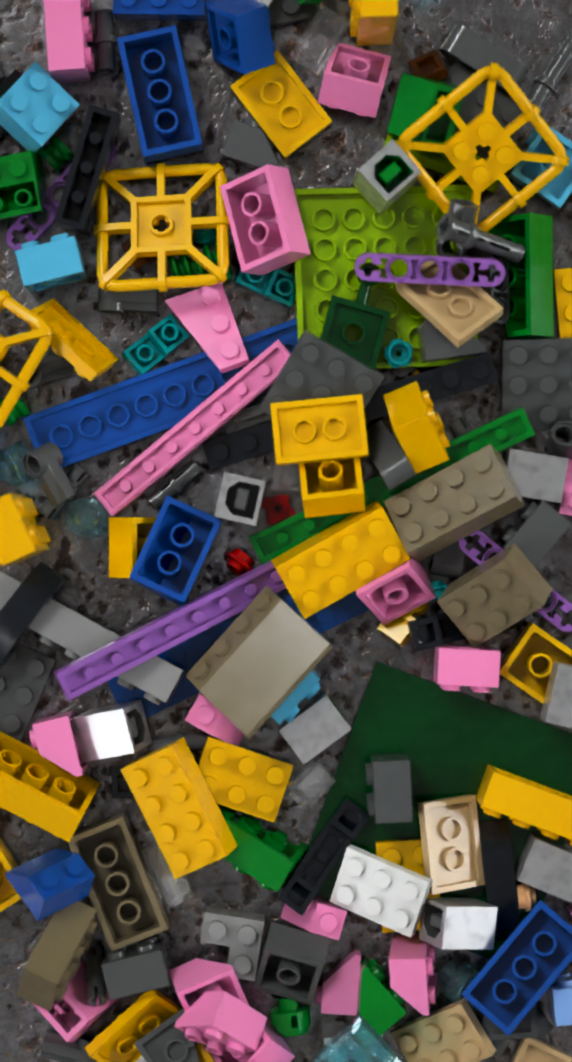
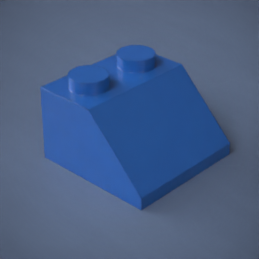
M214 0L205 2L214 61L244 75L275 64V43L271 37L270 30L271 14L266 4L256 0Z
M57 848L5 872V877L37 921L88 897L95 878L94 873L78 853Z

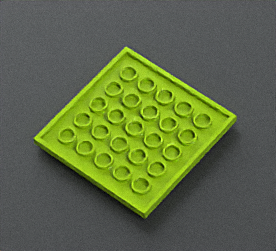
M449 185L442 191L450 202L454 198L471 201L472 189L469 185ZM412 186L381 215L356 187L294 189L311 254L294 262L297 342L305 329L320 338L332 295L356 301L360 282L357 279L354 264L360 254L365 252L437 255L436 245L439 239L437 238L436 230L440 219L445 214L433 199L429 200L425 195L426 190L423 186ZM451 241L450 246L452 250L458 253L457 243ZM366 258L365 263H372L371 258ZM381 258L382 265H377L381 269V276H387L385 271L387 258ZM401 259L393 261L390 265L391 273L397 277L405 275L408 270L407 263ZM462 262L455 264L468 275L467 264ZM378 282V284L372 286L367 305L391 312L375 369H396L388 365V360L384 358V348L390 345L391 340L397 338L402 339L404 342H409L413 348L411 363L406 367L400 366V368L441 367L473 357L422 363L417 327L420 324H424L425 317L396 291L395 282ZM356 325L347 326L345 337L351 342L358 341L361 338L360 328ZM397 351L396 356L400 357L401 352Z

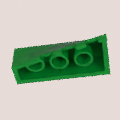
M535 213L507 216L489 231L490 234L522 244L525 248L524 256L520 262L514 263L509 260L510 317L505 323L507 337H554L552 216Z
M217 804L238 845L223 859L231 863L233 868L239 873L249 874L257 879L263 888L271 891L274 890L278 893L306 853L308 844L300 841L299 845L286 840L288 834L278 829L275 832L267 831L262 828L260 820L252 816L243 815L239 817L235 815L236 810Z

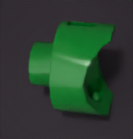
M280 996V1006L270 1009L271 1025L284 1037L306 1034L311 1025L310 1006L299 1004V1001Z

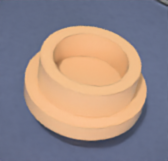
M524 883L516 885L518 909H525L526 912L531 911V905L536 904L535 888L529 887V885Z

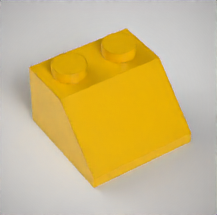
M109 517V578H129L157 517Z

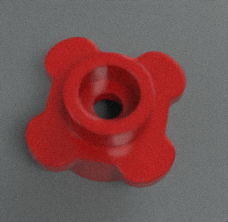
M284 491L279 492L275 497H265L262 500L261 506L266 510L268 515L266 520L270 525L295 514L294 509L290 507L288 502L289 494ZM277 505L281 507L280 511L275 510Z
M234 548L231 553L228 552L224 557L225 562H227V568L237 575L245 574L252 570L253 559L240 549Z

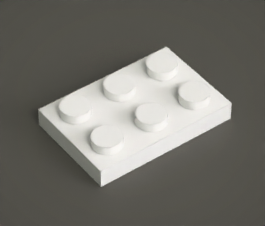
M351 844L346 848L329 902L411 938L415 935L433 880Z

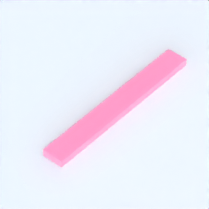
M279 339L93 493L111 517L119 514L271 387L291 354Z

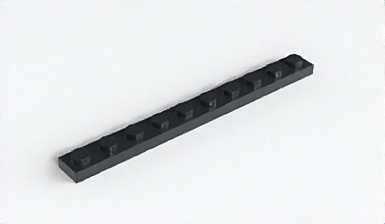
M490 351L379 386L364 410L365 423L389 415L383 395L415 381L418 382L422 391L428 390L432 401L498 381ZM272 420L205 441L202 446L210 471L275 451Z

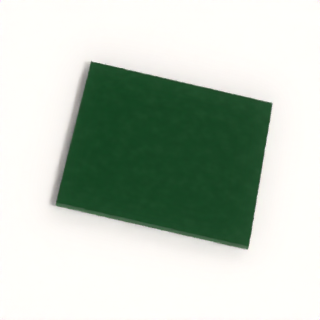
M376 661L308 848L345 798H348L368 813L366 793H372V785H367L365 763H371L370 755L406 753L410 759L413 822L375 823L374 816L371 815L356 838L349 844L376 855L375 841L421 838L417 803L466 794L477 795L488 764L572 795V733L458 691L442 690L440 685ZM476 800L478 821L499 819L484 813ZM501 815L500 819L508 818L514 868H516L530 832L563 846L566 843L565 837L559 835L558 840L542 835L536 826L530 825L529 829H525L513 824L509 816ZM345 851L318 889L317 896L330 900ZM516 879V885L522 884V882ZM485 885L440 893V897H470L487 903ZM535 888L536 904L539 900L544 902L547 893ZM518 909L519 924L530 911L526 912L525 909ZM506 940L494 941L493 950L467 951L491 959Z

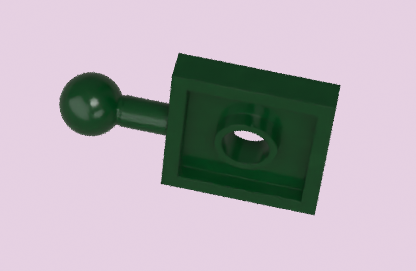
M364 263L359 267L364 269L366 275H370L372 269H379L377 265L372 263ZM357 276L360 286L356 301L334 295L331 296L320 338L375 369L391 312L367 305L372 286H375L378 282L365 281ZM349 325H356L361 330V338L356 342H351L345 337V329Z

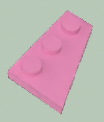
M218 283L212 286L201 287L164 300L166 306L176 315L184 328L193 336L201 349L222 374L250 363L222 284Z

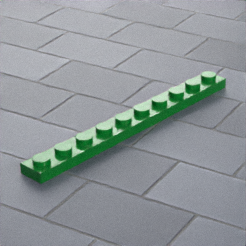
M523 407L517 408L450 440V446L446 448L449 457L448 461L417 473L414 477L391 490L386 487L379 474L364 481L365 506L377 501L384 507L385 500L489 444L500 452L536 435ZM303 510L250 535L249 539L261 564L353 513L305 518Z

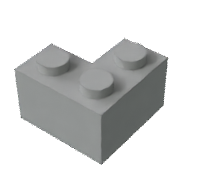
M206 906L200 942L230 947L227 964L232 965L237 978L255 981L265 915Z

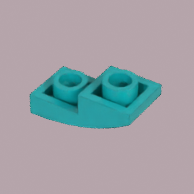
M239 267L233 280L234 283L288 307L292 306L295 299V276L280 268L264 275L242 273Z
M170 313L148 330L142 338L123 351L122 356L139 376L149 372L190 336Z

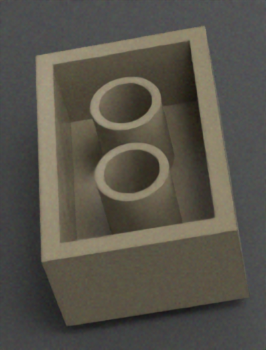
M513 543L450 583L437 600V603L471 645L476 648L542 608L553 589L519 547Z
M78 901L53 914L23 969L17 993L18 997L48 1011L52 1009L55 1001L61 1003L68 989L67 984L70 978H74L79 969L83 953L88 952L93 942V935L98 926V923L94 921L97 909Z

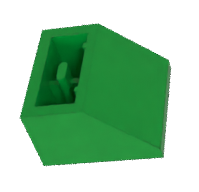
M402 72L387 132L400 137L405 129L438 103V98L442 95L446 97L459 85ZM463 99L453 106L458 115ZM445 112L412 140L444 143L453 136L456 124Z
M30 150L0 157V220L43 211L46 183L41 156Z
M364 954L361 956L358 1011L359 1015L380 1037L407 1013L406 1001L391 989L390 983L384 974L385 970L374 957L369 960Z

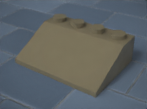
M266 585L185 676L224 716L250 739L333 646L285 600Z

